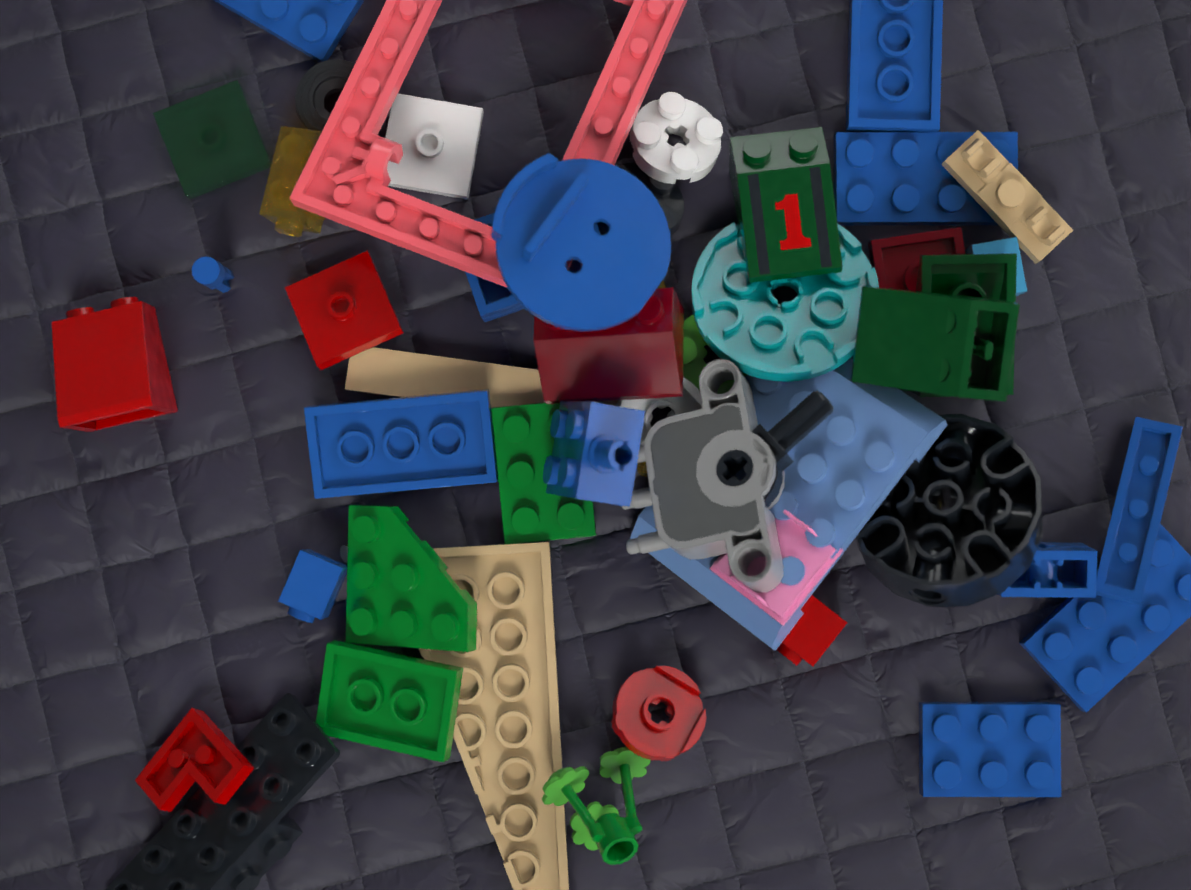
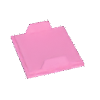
M786 509L783 513L790 519H775L782 559L796 557L802 561L805 566V575L801 582L796 585H785L780 582L775 589L769 592L757 593L745 586L732 574L727 554L720 555L709 568L782 626L786 624L843 552L841 548L834 558L831 559L830 557L836 551L835 548L830 545L822 548L811 545L806 538L805 531H809L815 537H817V534L812 528ZM757 557L750 562L747 570L748 576H756L764 570L766 557Z

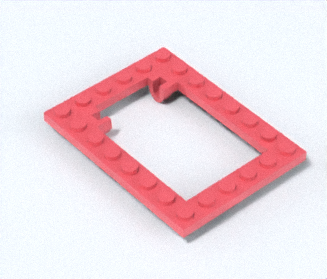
M386 0L293 189L290 200L296 207L508 288L498 267L495 241L491 238V226L388 187L391 181L387 171L388 162L391 161L399 164L403 156L402 144L378 136V133L443 0ZM613 0L631 8L562 161L568 159H593L615 165L687 0ZM573 259L568 260L566 262L567 270L569 269Z

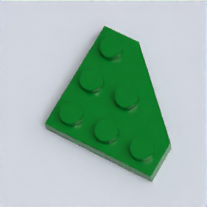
M349 505L346 643L458 652L475 651L477 640V602L466 589L461 590L446 572L448 567L426 540L421 541L407 524L409 519L398 506Z

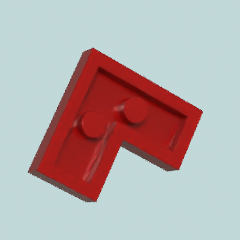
M191 708L135 781L159 810L171 812L195 781L213 802L226 805L253 771L254 767L204 711Z

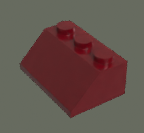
M657 288L637 315L619 325L603 330L573 331L563 329L534 316L533 342L544 402L546 404H560V401L595 402L683 397L684 309L674 288Z

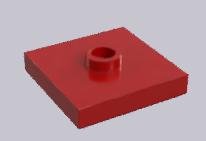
M368 250L285 287L316 366L320 370L404 333Z

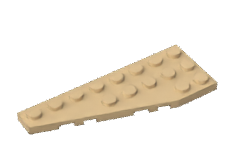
M550 542L432 548L448 567L446 572L461 590L466 589L477 602L476 650L458 652L419 648V651L425 660L463 668L453 737L475 794L478 795L484 810L490 832L495 838L504 861L503 865L513 890H569L565 804L561 806H555L554 803L545 805L542 801V797L545 794L543 792L544 784L554 772L563 768Z

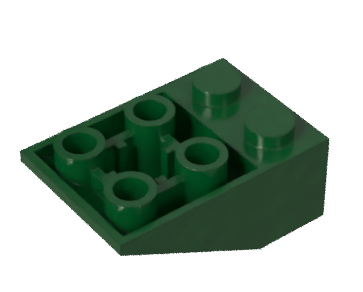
M862 286L851 382L953 397L1006 402L1020 304L1002 299Z

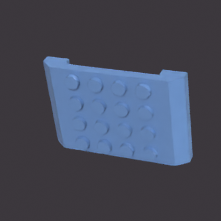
M852 358L824 375L801 381H770L747 374L745 378L752 389L758 425L761 424L767 432L813 391L821 392L834 408L832 414L787 453L794 462L784 470L785 485L779 501L770 509L777 520L790 519L783 513L786 509L812 528L817 537L806 530L805 535L808 542L818 548L828 545L835 548L836 551L830 557L831 559L834 558L841 548L843 549L842 554L845 552L913 461H921L947 426L944 418L898 388L851 382ZM743 469L735 474L739 481L747 475ZM653 506L645 507L639 514L630 539L657 531ZM672 548L649 552L655 559L775 651L804 614L800 609L842 556L841 554L786 624L782 626L709 569L720 555L704 559H688L680 556ZM796 557L782 559L784 569L781 582L785 585H796L801 582L805 575V566L802 561Z

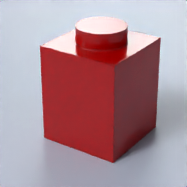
M811 595L800 609L804 614L776 649L796 666L802 660H805L814 667L847 624L844 619Z

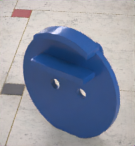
M546 154L525 166L509 182L501 195L494 214L491 238L495 241L497 263L506 286L526 310L553 326L573 331H597L619 325L641 311L667 274L671 256V238L664 212L657 199L640 180L615 165L593 159L558 161L552 154ZM597 222L606 223L609 227V232L606 235L597 234L594 231V224ZM571 259L577 260L581 264V270L577 273L569 272L566 269V262Z

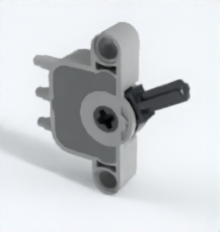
M725 359L714 360L703 368L699 376L703 409L667 417L656 422L649 429L645 442L640 443L637 463L646 461L650 487L633 490L630 507H621L627 510L653 506L657 531L629 539L626 542V548L630 554H645L672 548L680 556L688 559H704L727 554L732 574L751 590L757 593H766L775 589L783 577L784 567L776 522L770 509L779 501L785 485L784 470L794 462L787 453L832 414L834 408L821 392L813 391L767 432L761 424L758 425L752 389L747 379L731 361ZM734 380V384L728 392L717 394L718 388L723 382ZM743 469L747 475L739 481L735 474ZM757 557H766L764 570L756 576H748L747 570L750 562Z

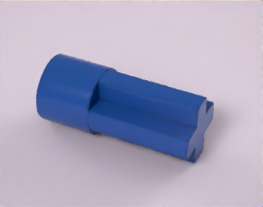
M207 256L200 257L192 266V275L200 284L212 290L217 289L222 293L228 292L231 289L228 281L234 278V274L215 259Z

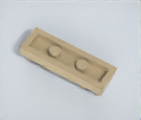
M979 130L941 164L1010 238L1017 237L1019 247L1035 264L1040 262L1073 231L1062 217L1044 200L1042 195Z

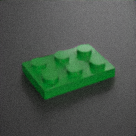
M534 403L491 408L505 544L596 536L593 501L546 493L547 484L543 481V469L547 457L552 456L555 437L551 436L550 426L552 416L555 410L559 409L560 404Z
M333 640L328 642L326 646L316 722L326 735L444 763L451 755L463 668Z

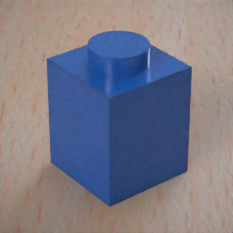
M311 549L300 550L278 602L290 606L287 612L289 615L308 623H313L315 618L321 620L329 617L346 578L347 565Z

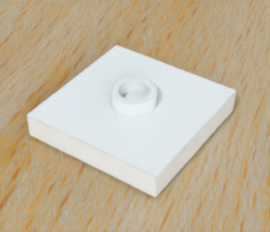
M397 94L391 106L385 138L402 144L403 156L399 164L391 161L388 162L387 171L391 179L388 186L468 200L484 114L483 108Z

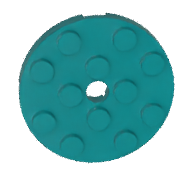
M733 222L708 243L699 257L694 270L691 291L692 310L701 336L720 359L731 361L741 372L764 380L781 382L801 381L824 375L836 369L854 355L862 286L879 288L875 267H871L869 260L861 250L862 244L848 230L838 224L842 272L749 283L739 225H735ZM786 286L794 289L797 296L791 301L778 304V300L773 297L772 292L778 287Z

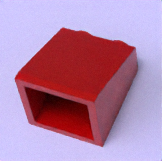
M124 297L111 301V308L94 312L93 307L77 308L67 311L66 319L51 322L59 428L93 432L178 412L154 306L139 301L138 297Z

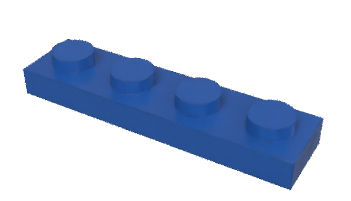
M1135 417L1097 573L1096 595L1141 605L1183 426Z

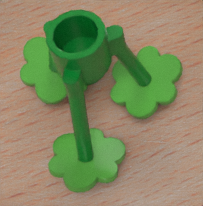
M627 747L606 752L600 757V775L605 778L611 777L613 782L622 784L625 818L619 816L617 808L613 805L602 807L599 802L594 801L588 804L587 807L584 806L576 793L584 789V781L589 776V771L585 766L576 769L572 767L562 768L554 772L543 786L545 794L542 797V801L545 805L554 803L555 806L564 805L569 801L576 811L570 819V825L574 830L571 836L573 842L578 845L584 843L589 850L599 849L603 861L607 864H622L631 859L637 852L638 843L634 835L642 830L636 815L632 779L633 777H643L646 775V767L650 764L651 760L636 755Z

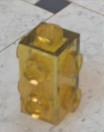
M281 126L259 213L275 224L274 230L279 233L301 237L303 231L319 234L321 232L323 220L326 218L294 206L290 196L322 131Z

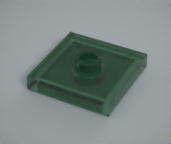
M238 80L153 113L185 196L188 199H193L273 167Z

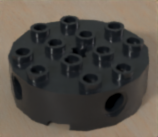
M942 414L939 416L946 420V428L921 461H913L855 537V541L868 571L893 594L927 607H968L1003 593L1029 569L1043 538L1041 481L1033 462L1027 457L1025 451L1016 445L1013 437L998 425L964 414Z

